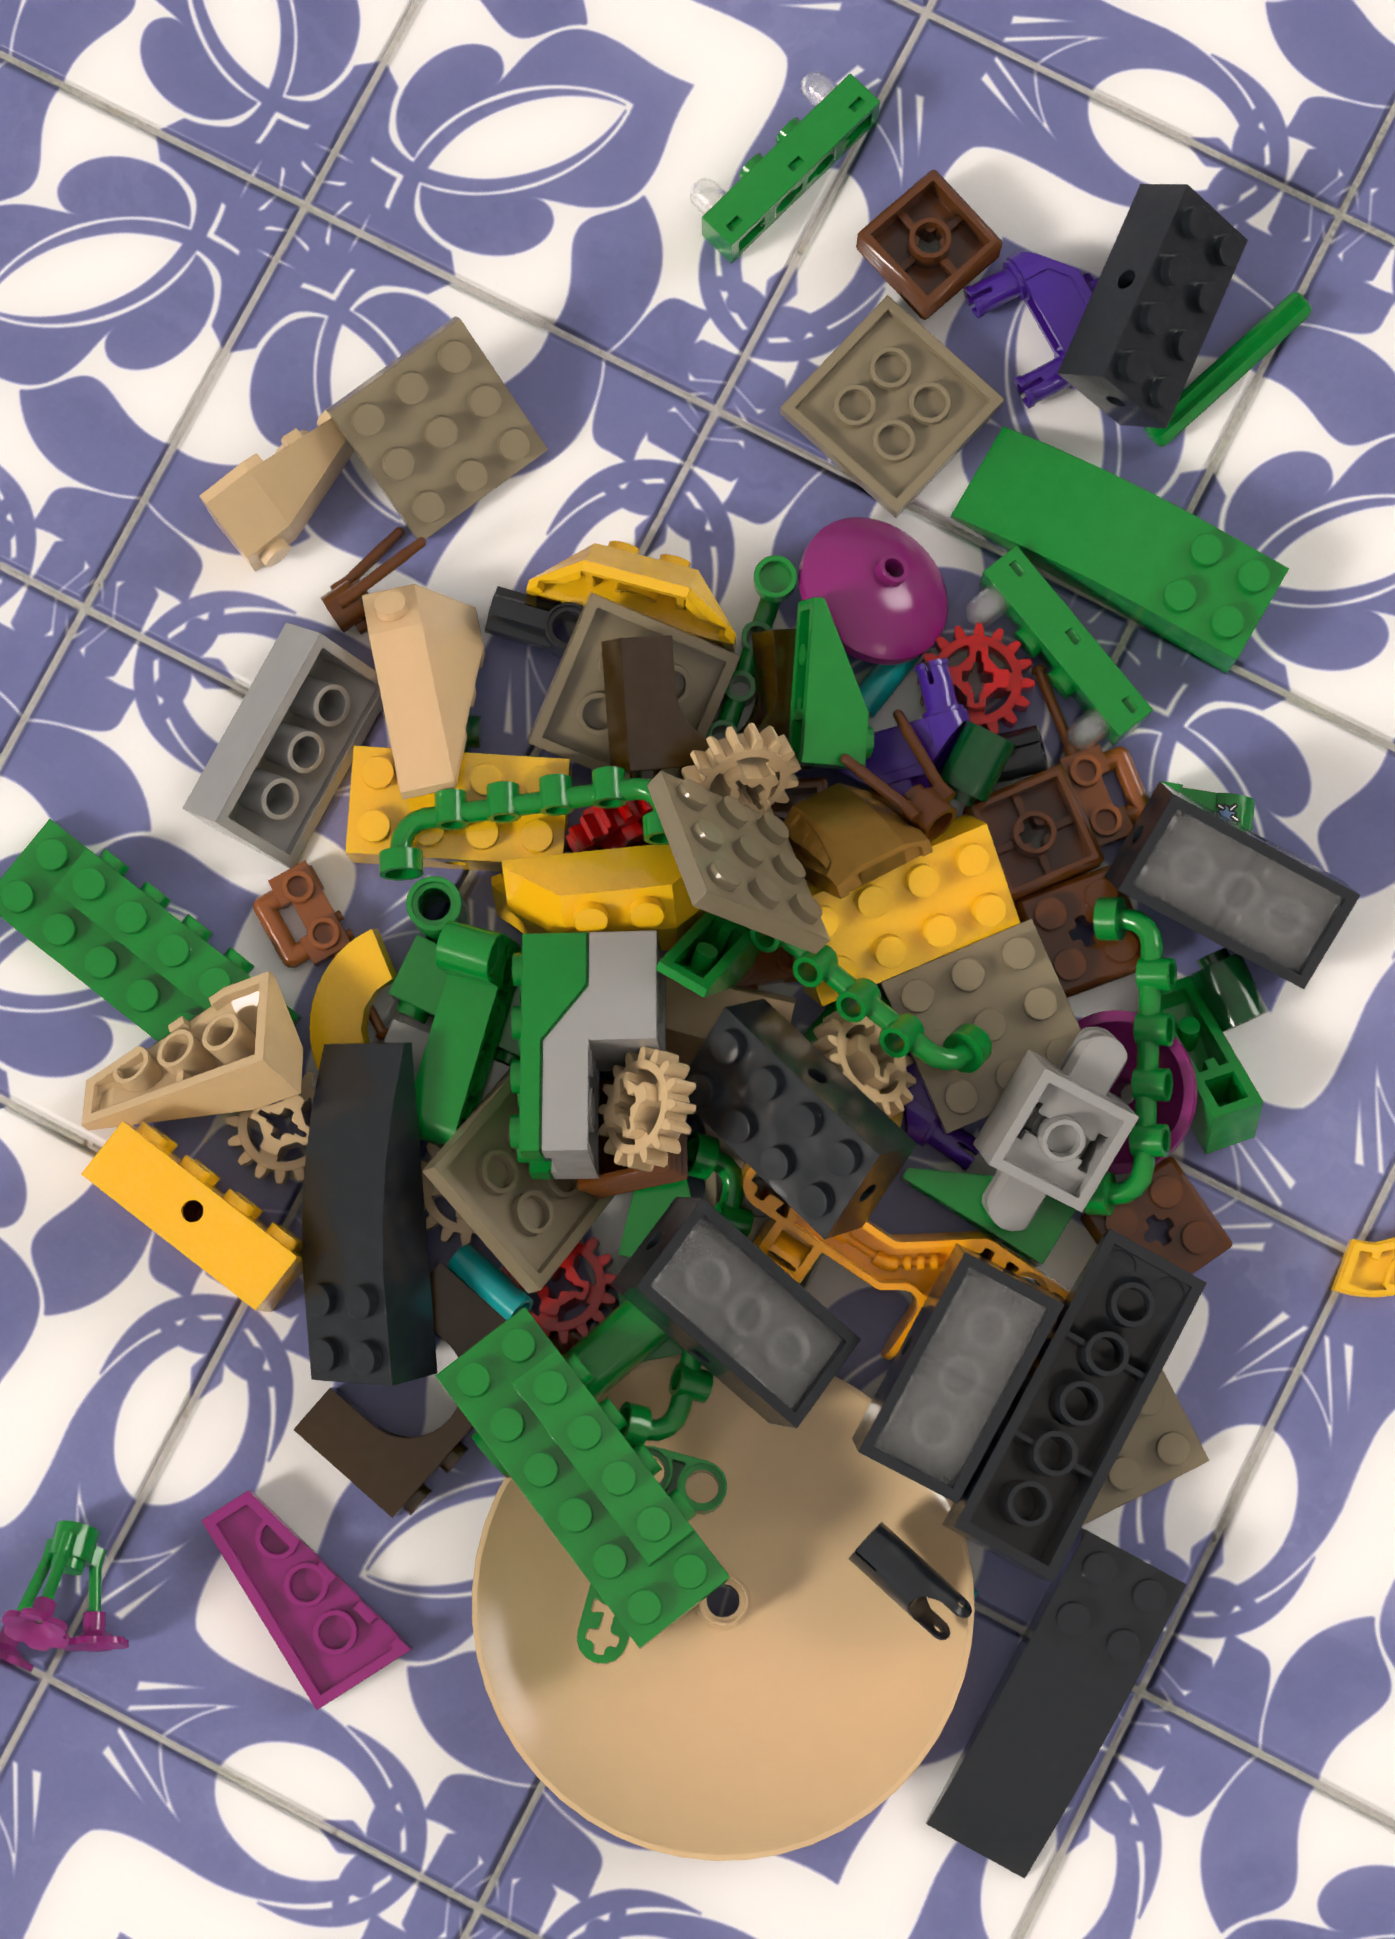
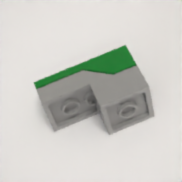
M657 930L522 934V952L513 953L512 956L514 986H519L521 1006H512L511 1011L513 1040H518L520 1060H511L510 1066L512 1094H517L520 1110L519 1114L510 1115L509 1136L511 1148H516L518 1163H529V1174L532 1180L552 1179V1176L554 1179L599 1178L598 1107L600 1072L613 1071L612 1068L615 1065L626 1067V1053L630 1051L639 1054L640 1048L644 1046L666 1051V975L656 970L659 961L663 958Z

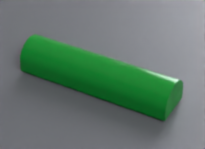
M626 1300L568 1350L563 1357L565 1359L574 1352L594 1378L586 1385V1388L595 1400L598 1401L670 1337ZM476 1431L472 1434V1439L490 1462L506 1478H510L511 1476Z

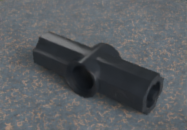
M497 586L488 612L485 633L550 651L554 656L562 659L568 642L559 640L554 635L553 630L556 625L566 620L577 623L583 607L569 602L559 604Z

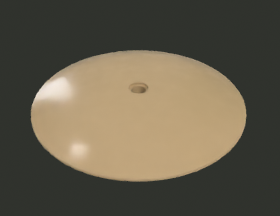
M681 1355L640 1363L597 1402L600 1403L608 1397L619 1411L621 1405L628 1401L649 1407L652 1419L662 1417L666 1413L671 1399L669 1392L671 1374L675 1366L680 1363ZM713 1375V1387L708 1400L705 1403L693 1401L691 1411L684 1426L674 1436L661 1441L645 1442V1446H655L709 1461L723 1471L727 1481V1493L722 1505L714 1512L705 1515L697 1514L688 1522L731 1577L723 1585L735 1590L738 1595L739 1605L734 1614L722 1618L710 1612L707 1607L706 1597L642 1649H639L630 1637L624 1654L617 1661L609 1664H596L588 1660L579 1650L577 1643V1631L590 1582L511 1477H505L484 1523L475 1560L472 1585V1626L479 1667L487 1694L498 1720L516 1751L534 1774L562 1802L589 1822L618 1838L638 1846L682 1858L728 1861L750 1860L780 1855L813 1845L843 1831L871 1813L895 1793L910 1777L939 1738L956 1703L965 1677L972 1646L975 1607L973 1573L966 1538L942 1525L953 1505V1501L857 1451L852 1437L872 1399L856 1387L834 1376L796 1429L768 1423ZM659 1463L662 1470L654 1475V1477L660 1483L664 1477V1469ZM697 1473L688 1479L685 1489L691 1500L697 1503H706L716 1496L718 1485L711 1475ZM881 1521L970 1603L972 1608L971 1615L968 1618H961L955 1615L942 1602L926 1597L931 1609L949 1626L951 1634L948 1639L939 1640L933 1637L848 1559ZM597 1600L595 1601L593 1612H604V1617L599 1630H589L587 1640L595 1644L594 1653L604 1655V1651L608 1646L617 1647L619 1637L611 1633L614 1614L608 1606Z

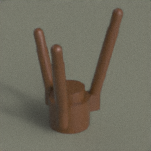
M403 527L395 528L345 577L332 584L330 592L320 597L343 633L354 626L361 635L368 631L362 595L369 594L367 590L424 548L427 544L425 538L420 537L360 581V578L404 536L405 530Z
M897 709L893 712V718L932 787L925 788L922 784H917L902 796L850 755L842 754L840 762L873 788L866 790L870 792L872 798L892 809L908 825L920 829L932 841L943 834L955 819L956 809L949 802L955 797L956 792L943 781L902 710Z

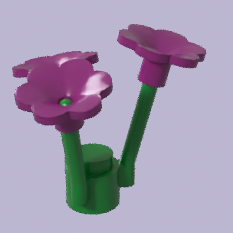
M61 1520L56 1523L52 1539H47L43 1557L17 1610H7L3 1614L1 1621L4 1625L0 1631V1659L32 1672L34 1665L26 1661L17 1649L20 1642H25L30 1648L39 1651H47L53 1647L64 1649L65 1651L85 1650L104 1652L129 1647V1640L125 1639V1637L113 1636L106 1632V1612H101L102 1565L107 1550L96 1546L100 1534L97 1529L75 1521ZM84 1567H89L88 1612L83 1613V1632L76 1637L70 1638L66 1633L68 1629L67 1624L53 1617L56 1603L53 1599L63 1573L79 1576L83 1574ZM48 1573H49V1576H48V1579H47V1581H46V1584H45L44 1590H43V1592H42V1595L39 1596V1597H37V1595H38V1593H39V1591H40V1589H41V1587H42V1585H43V1583H44V1581H45V1579H46V1577H47V1575H48Z

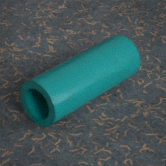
M922 655L902 664H875L858 685L870 718L876 716Z
M471 1244L462 1246L450 1259L448 1264L449 1270L506 1321L524 1307L528 1312L530 1311L533 1299Z

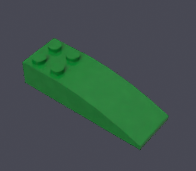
M1004 426L950 517L1008 551L1017 545L1033 565L1226 674L1238 659L1289 570L1288 567L1161 497L1100 467Z

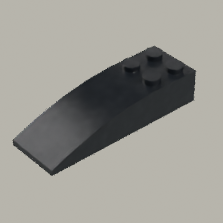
M412 1042L324 1044L312 1104L305 1160L302 1209L303 1281L311 1380L394 1386L438 1373Z
M1110 1228L1107 1229L1064 1300V1306L958 1504L953 1503L942 1525L1034 1577L1053 1582L1207 1282Z
M1081 1528L1057 1576L1050 1583L933 1807L926 1824L1025 1879L1109 1734L1186 1584L1088 1530Z

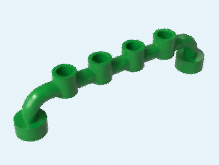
M768 556L762 559L755 568L754 588L760 596V600L752 622L748 623L742 630L741 657L724 693L725 700L718 720L711 724L706 735L707 738L721 731L726 732V729L731 726L737 733V727L744 707L749 706L755 699L753 645L747 639L752 633L772 630L781 602L788 599L796 588V569L792 562L783 556ZM737 682H743L749 686L750 691L744 696H736L730 691V688Z
M605 766L592 771V784L572 787L571 776L566 774H549L539 778L538 792L520 794L519 784L510 781L488 784L486 787L487 799L467 801V792L461 789L439 790L434 794L435 806L412 811L399 821L392 833L390 848L379 852V874L384 879L394 881L413 880L423 876V852L418 848L412 847V842L417 834L427 829L460 830L466 828L468 823L483 821L510 823L518 821L521 816L540 813L549 816H561L573 812L576 808L590 806L606 809L624 806L627 801L644 800L653 808V812L643 816L644 841L654 845H669V842L647 787L651 779H625V770L623 768Z
M1099 897L1094 907L1093 923L1095 935L1099 941H1122L1126 930H1129L1138 935L1141 943V957L1137 961L1135 974L1136 985L1139 990V1009L1133 1026L1134 1040L1137 1045V1060L1131 1080V1091L1135 1100V1114L1139 1118L1129 1134V1148L1133 1156L1130 1176L1125 1181L1116 1183L1114 1173L1106 1172L1084 1209L1087 1215L1111 1216L1116 1205L1130 1203L1143 1195L1152 1182L1155 1157H1167L1171 1145L1169 1125L1156 1124L1157 1101L1169 1102L1173 1091L1171 1070L1169 1068H1159V1046H1171L1174 1041V1017L1172 1013H1161V991H1173L1175 989L1177 966L1174 958H1163L1161 932L1153 919L1142 911L1127 908L1123 897Z
M750 930L751 940L759 950L773 952L781 946L796 959L793 964V973L802 985L816 987L824 981L839 994L836 1000V1008L842 1018L849 1022L857 1023L867 1016L883 1030L880 1033L879 1042L884 1052L889 1056L902 1058L911 1052L919 1060L931 1067L943 1071L957 1070L962 1073L977 1071L991 1056L992 1042L988 1034L974 1024L958 1026L945 1039L943 1047L931 1041L924 1035V1026L916 1016L910 1013L899 1015L881 1000V992L873 981L867 978L856 980L838 965V957L830 946L825 945L817 954H814L763 933Z
M696 1131L693 1132L687 1139L688 1175L706 1180L714 1171L721 1177L723 1191L720 1202L714 1208L748 1238L753 1226L754 1216L751 1210L741 1207L744 1198V1192L741 1187V1168L731 1156L720 1151V1143L717 1137ZM684 1349L680 1363L675 1366L671 1374L669 1383L671 1399L669 1407L662 1417L652 1419L651 1409L647 1406L628 1401L621 1405L619 1412L628 1424L620 1432L632 1448L641 1442L645 1444L646 1441H661L674 1436L684 1426L691 1411L693 1401L705 1403L708 1400L713 1387V1374L708 1370L701 1369L702 1364Z

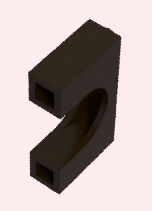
M796 628L752 633L756 687L755 702L748 721L737 734L743 733L749 723H754L759 733L766 727L772 726L778 736L784 734L788 739ZM672 635L629 637L602 641L610 766L621 767L625 772L630 771V778L652 780L660 771H663L662 769L680 768L682 770L683 767L695 765L690 753L693 750L705 752L709 746L706 740L707 737L700 734L688 723L679 707L676 695ZM800 766V770L813 769V767Z
M439 1262L430 1273L434 1331L451 1346L457 1357H460L506 1321L449 1270L446 1264ZM332 1387L327 1390L293 1430L390 1517L394 1518L402 1510H405L411 1516L433 1491L426 1485L427 1481L439 1468L448 1474L469 1450L462 1441L474 1427L457 1406L450 1419L440 1428L429 1434L418 1437L397 1435L381 1427L337 1387Z

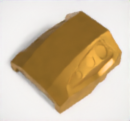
M837 783L794 804L783 822L789 830L788 839L794 854L805 869V878L814 887L839 899L850 895L849 892L919 856H926L933 852L930 840L920 829L908 825L892 809L872 798L869 791Z

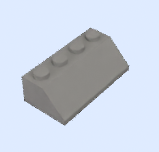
M286 622L182 809L221 833L285 867H294L352 763L354 746L362 745L383 707L376 671L323 634Z

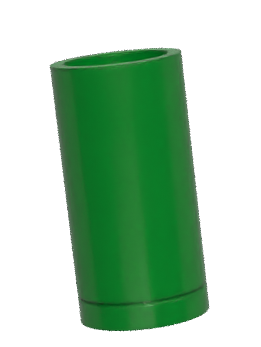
M429 876L417 881L409 890L406 899V909L410 919L424 938L437 944L441 930L449 920L469 925V910L458 889L449 880L439 876ZM439 902L451 904L450 910L444 918L434 921L427 919L428 910L434 904Z

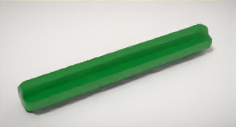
M1298 292L1290 293L1182 391L1166 429L1145 427L1144 430L1148 437L1159 447H1164L1309 317L1312 311L1309 302Z

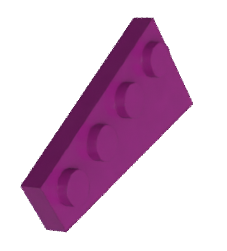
M252 1490L246 1491L201 1520L316 1710L413 1649Z

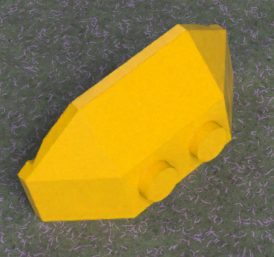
M609 541L608 546L594 543L528 581L527 595L559 604L565 602L576 603L584 607L591 591L735 652V631L699 570L690 568L691 563L684 558L670 554H661L658 560L639 555L640 550L637 547L621 541Z
M653 844L502 860L508 910L536 933L657 930L661 949L666 951L670 950L706 913L704 910L693 907L670 845Z

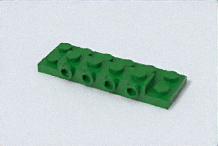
M49 819L1 877L0 917L157 1042L171 1034L168 1028L169 1024L181 1016L190 1021L211 1007L209 997L224 987L251 978L249 974L255 968L253 964L231 947L222 955L207 943L213 933L189 914L186 915L182 922L165 910L171 903V900L147 881L140 889L124 877L130 868L105 848L97 856ZM287 1006L294 1026H296L302 1017Z
M525 1307L435 1375L639 1649H642L731 1579L688 1522L697 1513L677 1487L668 1494L654 1477V1475L662 1470V1467L643 1442L634 1448L630 1446L620 1432L628 1424L608 1397L600 1403L595 1400L586 1388V1385L594 1378L573 1352L564 1359Z

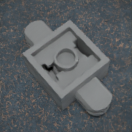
M1085 1027L1082 1029L1060 1065L1028 1050L975 1139L973 1145L988 1165L998 1169L982 1195V1204L993 1222L1001 1229L1008 1231L1026 1229L1047 1195L1083 1212L1139 1117L1122 1098L1109 1092L1126 1064L1128 1057L1124 1046L1108 1030L1100 1027Z

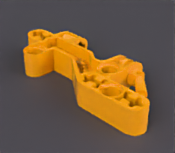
M747 1163L742 1167L741 1187L747 1200L770 1217L753 1243L796 1282L800 1284L820 1254L824 1253L878 1290H906L911 1292L912 1301L882 1349L881 1356L886 1360H891L897 1355L956 1243L975 1253L980 1254L984 1251V1255L990 1261L1021 1277L1034 1279L1036 1285L1053 1293L1062 1302H1064L1070 1292L1001 1243L980 1231L890 1234L867 1219L861 1228L824 1240L787 1202H785L782 1211L778 1209L784 1204L780 1195L769 1188L763 1189L760 1194L757 1193L758 1186L753 1179L756 1172ZM769 1251H772L773 1253H775L776 1255H778L779 1257H781L782 1259H784L785 1261H787V1262L790 1263V1264H787L786 1262H784L783 1260H781L780 1258H778L777 1256H775L774 1254H772V1253L769 1252Z

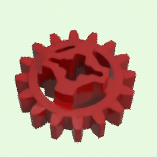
M976 623L973 634L970 636H966L960 625L956 626L953 630V642L949 643L945 638L937 637L934 646L939 655L925 653L921 663H926V666H929V661L942 658H948L949 660L954 655L967 650L966 659L958 666H948L957 702L963 704L964 709L968 710L970 722L995 734L999 733L998 723L1000 722L1012 729L1018 721L1012 710L1026 712L1030 704L1020 693L1030 692L1035 686V680L1022 677V674L1030 669L1032 665L1031 659L1017 660L1015 656L1021 643L1017 640L1008 646L1004 645L1001 642L1004 630L998 628L992 637L984 636L982 623ZM988 652L1002 661L1006 669H999L988 657ZM975 662L977 663V673L979 674L980 682L985 683L976 703L974 702V692H972L971 683L966 682L970 673H972ZM921 696L919 702L921 706H925L923 696ZM1004 696H1009L1007 701L998 710L984 715L986 705L992 699H1003Z
M644 800L627 801L624 806L606 809L592 806L584 810L583 816L579 818L581 823L568 829L570 834L566 835L565 838L573 853L650 845L644 841L643 816L653 812V808Z
M595 1237L589 1239L584 1245L580 1243V1240L547 1282H558L562 1274H565L568 1282L578 1291H561L558 1299H555L554 1293L544 1285L541 1290L536 1291L541 1299L539 1316L534 1314L531 1309L529 1311L547 1337L551 1340L553 1334H558L564 1347L570 1346L571 1333L578 1331L584 1337L590 1332L588 1325L594 1321L599 1324L606 1318L601 1312L603 1306L617 1307L618 1300L607 1293V1289L612 1287L610 1284L617 1275L605 1274L604 1271L613 1264L614 1260L609 1253L598 1257L595 1256L600 1246V1242ZM580 1257H583L591 1265L596 1285L581 1279L578 1273L581 1264L579 1261ZM503 1266L501 1271L524 1291V1288ZM579 1305L588 1307L579 1316L563 1321L566 1312Z

